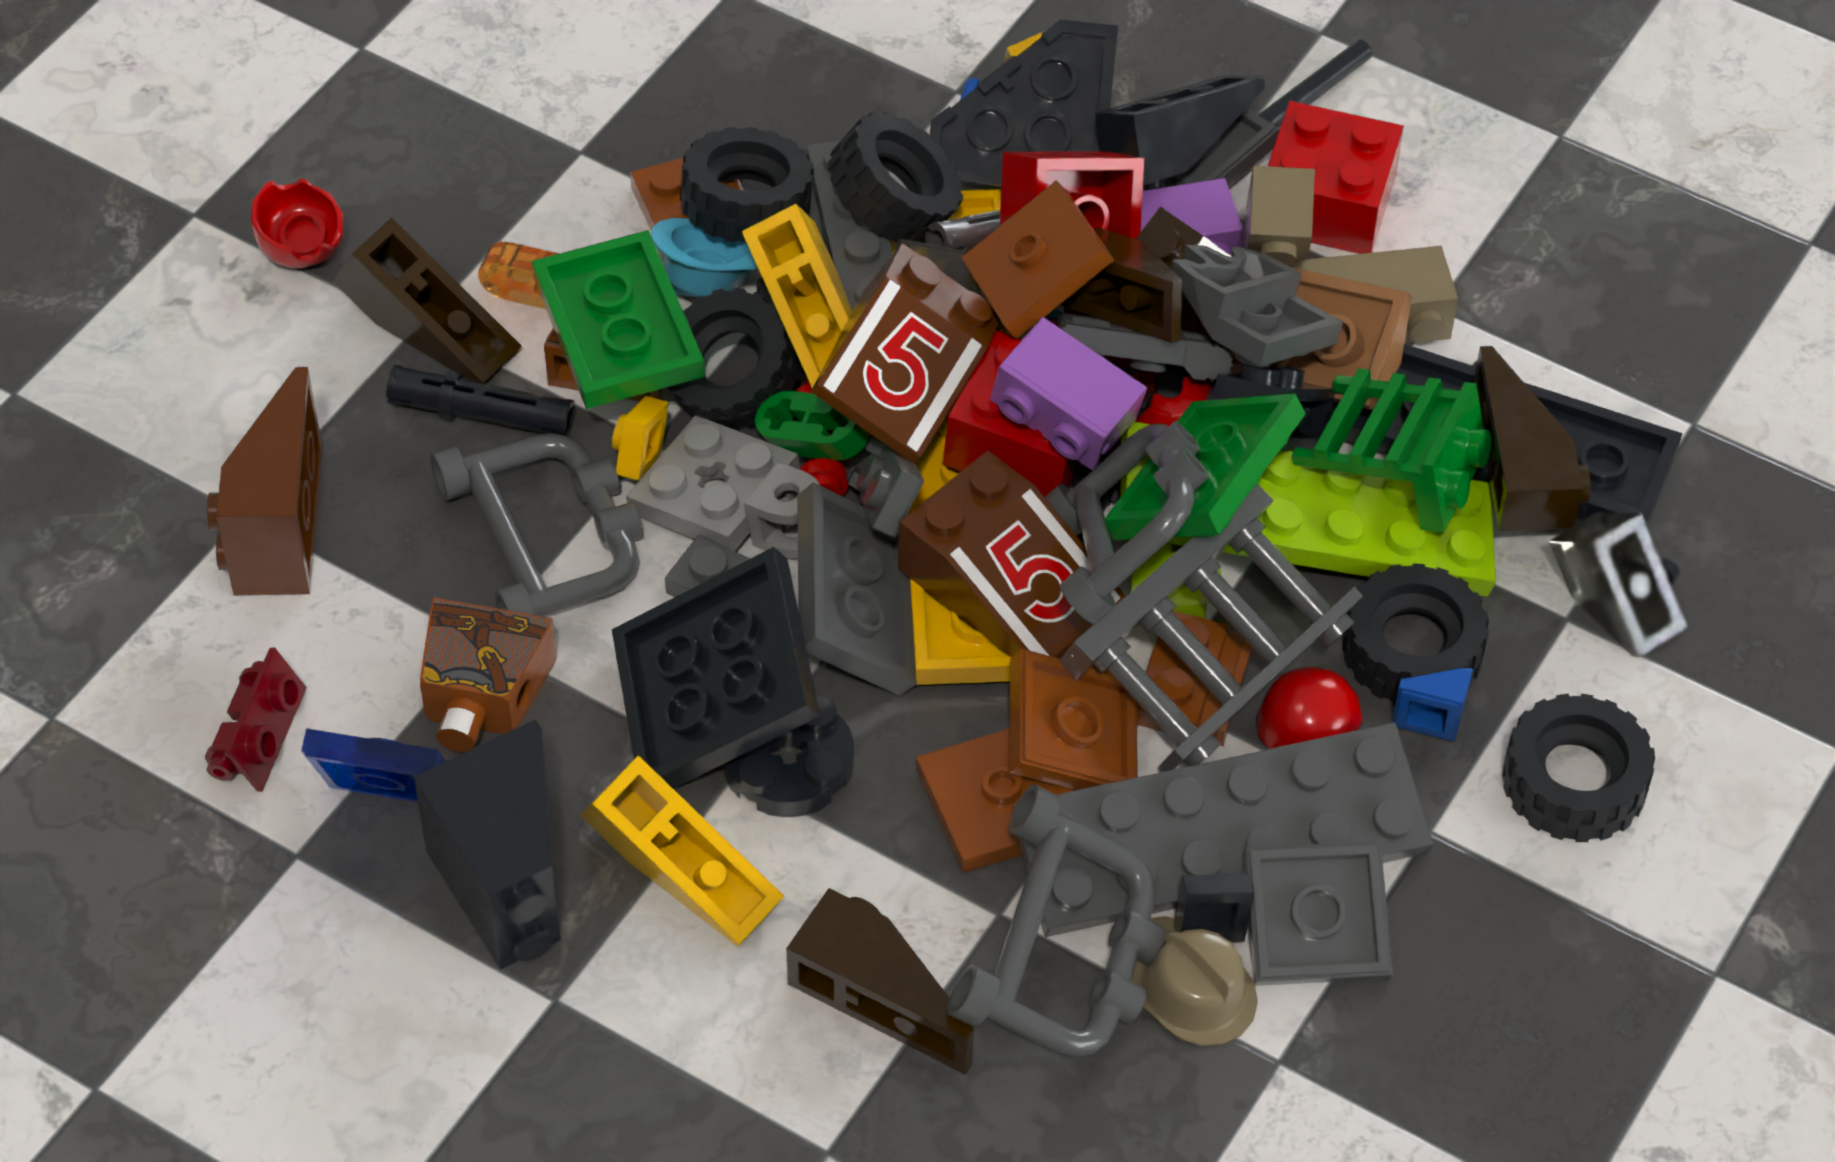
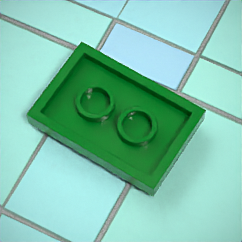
M648 230L531 261L533 278L586 409L705 377L703 356Z
M1296 393L1191 402L1177 422L1199 444L1201 450L1195 457L1203 464L1210 477L1194 491V505L1190 515L1173 537L1196 536L1198 538H1209L1219 535L1229 525L1231 517L1249 492L1257 486L1261 475L1277 453L1287 444L1289 436L1304 417L1305 412ZM1149 458L1104 519L1114 540L1131 539L1161 511L1168 499V495L1158 485L1153 476L1159 470V467L1151 458Z

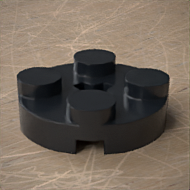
M816 695L820 717L723 764L726 782L739 798L741 792L747 799L757 802L758 811L770 816L799 817L823 809L831 803V795L839 790L843 783L846 787L852 777L854 768L853 738L846 721L836 713V706L828 697ZM783 747H795L803 751L797 754L796 763L783 764L781 755H772Z

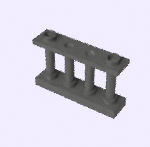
M1259 484L1249 492L1231 517L1229 525L1219 535L1209 538L1194 536L1124 597L1101 620L1074 641L1059 660L1076 680L1093 665L1101 673L1108 670L1174 741L1178 747L1157 767L1161 772L1174 770L1182 762L1187 766L1201 764L1221 745L1213 736L1216 731L1314 642L1319 640L1327 649L1355 623L1347 614L1363 597L1355 587L1331 607L1262 533L1266 527L1259 520V517L1274 500ZM1229 545L1237 554L1243 550L1312 623L1288 647L1217 572L1221 565L1214 558ZM1184 585L1192 593L1199 590L1268 664L1244 687L1235 680L1172 612L1176 605L1169 598ZM1140 625L1147 633L1154 630L1223 704L1199 728L1187 718L1127 653L1131 646L1124 638L1137 626Z

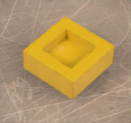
M645 396L628 414L623 413L619 417L612 437V447L618 450L617 475L639 481L661 456L669 402Z

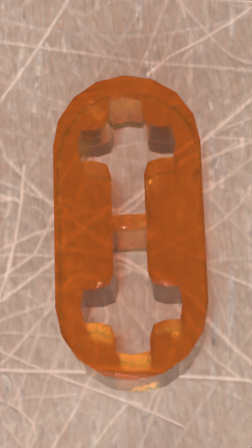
M512 242L494 243L489 248L479 268L478 278L481 285L496 297L546 309L533 278L531 261L559 253Z

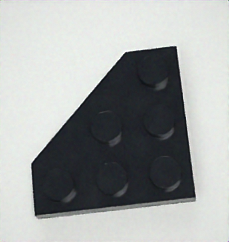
M1060 19L1043 32L1041 38L1018 56L1011 57L979 82L977 88L954 106L947 107L931 120L929 137L936 144L939 143L946 151L945 154L949 160L953 161L957 169V176L961 178L963 188L1001 189L1003 152H1100L1095 113L1110 109L1118 26Z

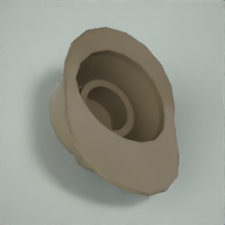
M1166 916L1150 918V921L1165 928V933L1163 934V945L1154 960L1149 964H1144L1137 960L1131 981L1146 988L1147 993L1143 1009L1154 1017L1163 1028L1184 1042L1202 1047L1224 1045L1240 1037L1254 1020L1258 998L1255 983L1245 969L1242 957L1234 945L1220 934L1205 929L1176 932L1173 926L1175 918Z

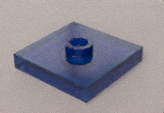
M306 728L301 749L307 760L332 789L418 802L414 776L446 762L438 749L402 744L384 738H364Z

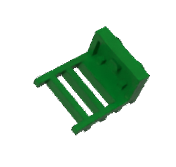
M1358 368L1354 377L1336 375L1333 381L1334 392L1344 393L1314 449L1296 447L1292 454L1293 464L1412 482L1420 529L1445 533L1456 509H1462L1465 506L1469 496L1470 482L1477 468L1486 465L1491 451V434L1488 430L1483 429L1477 384L1464 382L1460 391L1442 389L1441 379L1428 378L1424 386L1407 384L1405 374L1393 373L1389 382L1373 380L1370 370ZM1369 397L1379 398L1349 455L1338 453ZM1404 402L1415 403L1385 460L1374 458Z

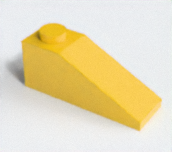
M794 204L743 230L742 234L813 388L852 313V309L838 271L815 221L797 204Z
M639 756L580 814L631 865L736 946L744 941L784 897L772 883Z

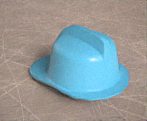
M689 218L662 220L651 229V238L655 247L664 254L663 266L677 295L705 297L718 289L732 291L745 282L750 270L758 269L747 242L736 241L733 243L724 241L723 238L717 236L712 237L704 233V230L700 227L693 226L689 222Z

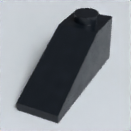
M1223 75L1096 112L1095 119L1100 152H1114L1144 158L1143 191L1164 188L1165 178L1188 172L1265 89L1264 76Z

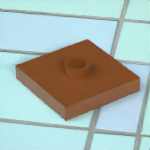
M1057 180L961 257L1005 328L1016 339L1114 261L1069 193Z
M1020 648L1010 658L1009 773L1074 790L1138 777L1137 701L1110 672L1105 671L1101 673L1098 669L1091 667L1076 680L1059 662V658Z
M1010 728L916 757L918 776L963 873L1022 855L1017 836L1009 832V822L1013 804L1018 802L1029 786L1036 784L1055 795L1073 791L1070 788L1009 773Z

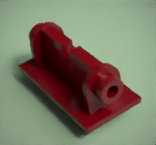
M275 647L269 648L264 662L256 661L251 667L245 668L241 672L239 685L227 709V714L232 720L238 721L222 722L212 746L207 749L205 754V760L208 763L206 770L209 775L218 780L228 781L232 778L233 774H243L257 792L263 791L307 688Z

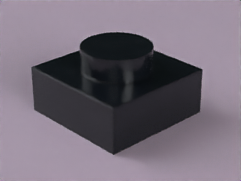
M1249 874L1182 876L1173 924L1175 931L1180 933L1184 930L1205 929L1220 934L1230 942H1245L1255 893Z

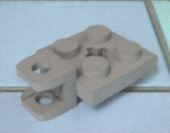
M695 415L627 494L626 499L627 503L632 502L640 518L693 539L699 534L735 551L750 533L753 546L765 551L775 547L786 558L798 559V536L790 537L785 535L784 532L789 527L798 526L797 493L803 491L813 482L818 485L819 483L812 475L799 470L800 463L797 453ZM720 478L725 481L724 484L713 483L709 487L703 488V483L711 479Z

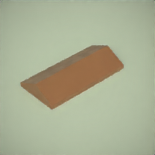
M1293 268L1302 273L1296 296L1339 319L1343 324L1336 345L1309 352L1305 356L1292 357L1285 367L1305 371L1303 382L1333 388V381L1336 375L1354 377L1358 368L1370 370L1373 380L1389 382L1391 376L1397 372L1402 362L1412 300L1410 293ZM1181 303V330L1204 333L1207 337H1211L1198 315ZM1229 349V355L1233 357L1231 362L1234 366L1230 368L1231 373L1227 374H1241L1244 363L1237 360L1234 356L1235 352ZM1335 392L1334 402L1339 403L1344 393ZM1369 397L1363 408L1373 410L1379 398Z

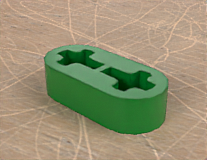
M797 391L778 392L771 395L761 404L755 417L756 429L766 442L795 452L801 457L829 458L835 461L846 460L858 454L865 447L870 437V433L813 393ZM796 416L799 422L792 421L793 417ZM827 430H834L832 435L827 432Z

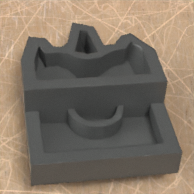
M1186 245L1185 258L1172 260V270L1182 279V291L1212 340L1235 352L1234 356L1240 362L1253 367H1268L1271 363L1295 356H1305L1309 352L1337 344L1343 322L1297 297L1296 293L1302 273L1277 259L1239 246L1231 248L1232 257H1229L1205 245Z

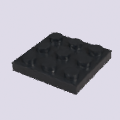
M775 547L612 629L633 758L635 759L639 756L672 788L688 782L820 717L788 559Z

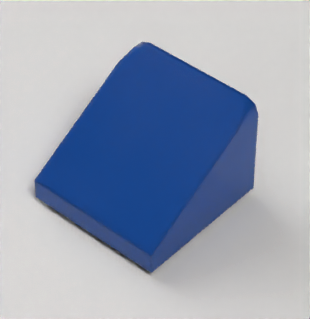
M1458 668L1401 679L1392 723L1395 722L1399 728L1455 741L1465 709L1473 669Z

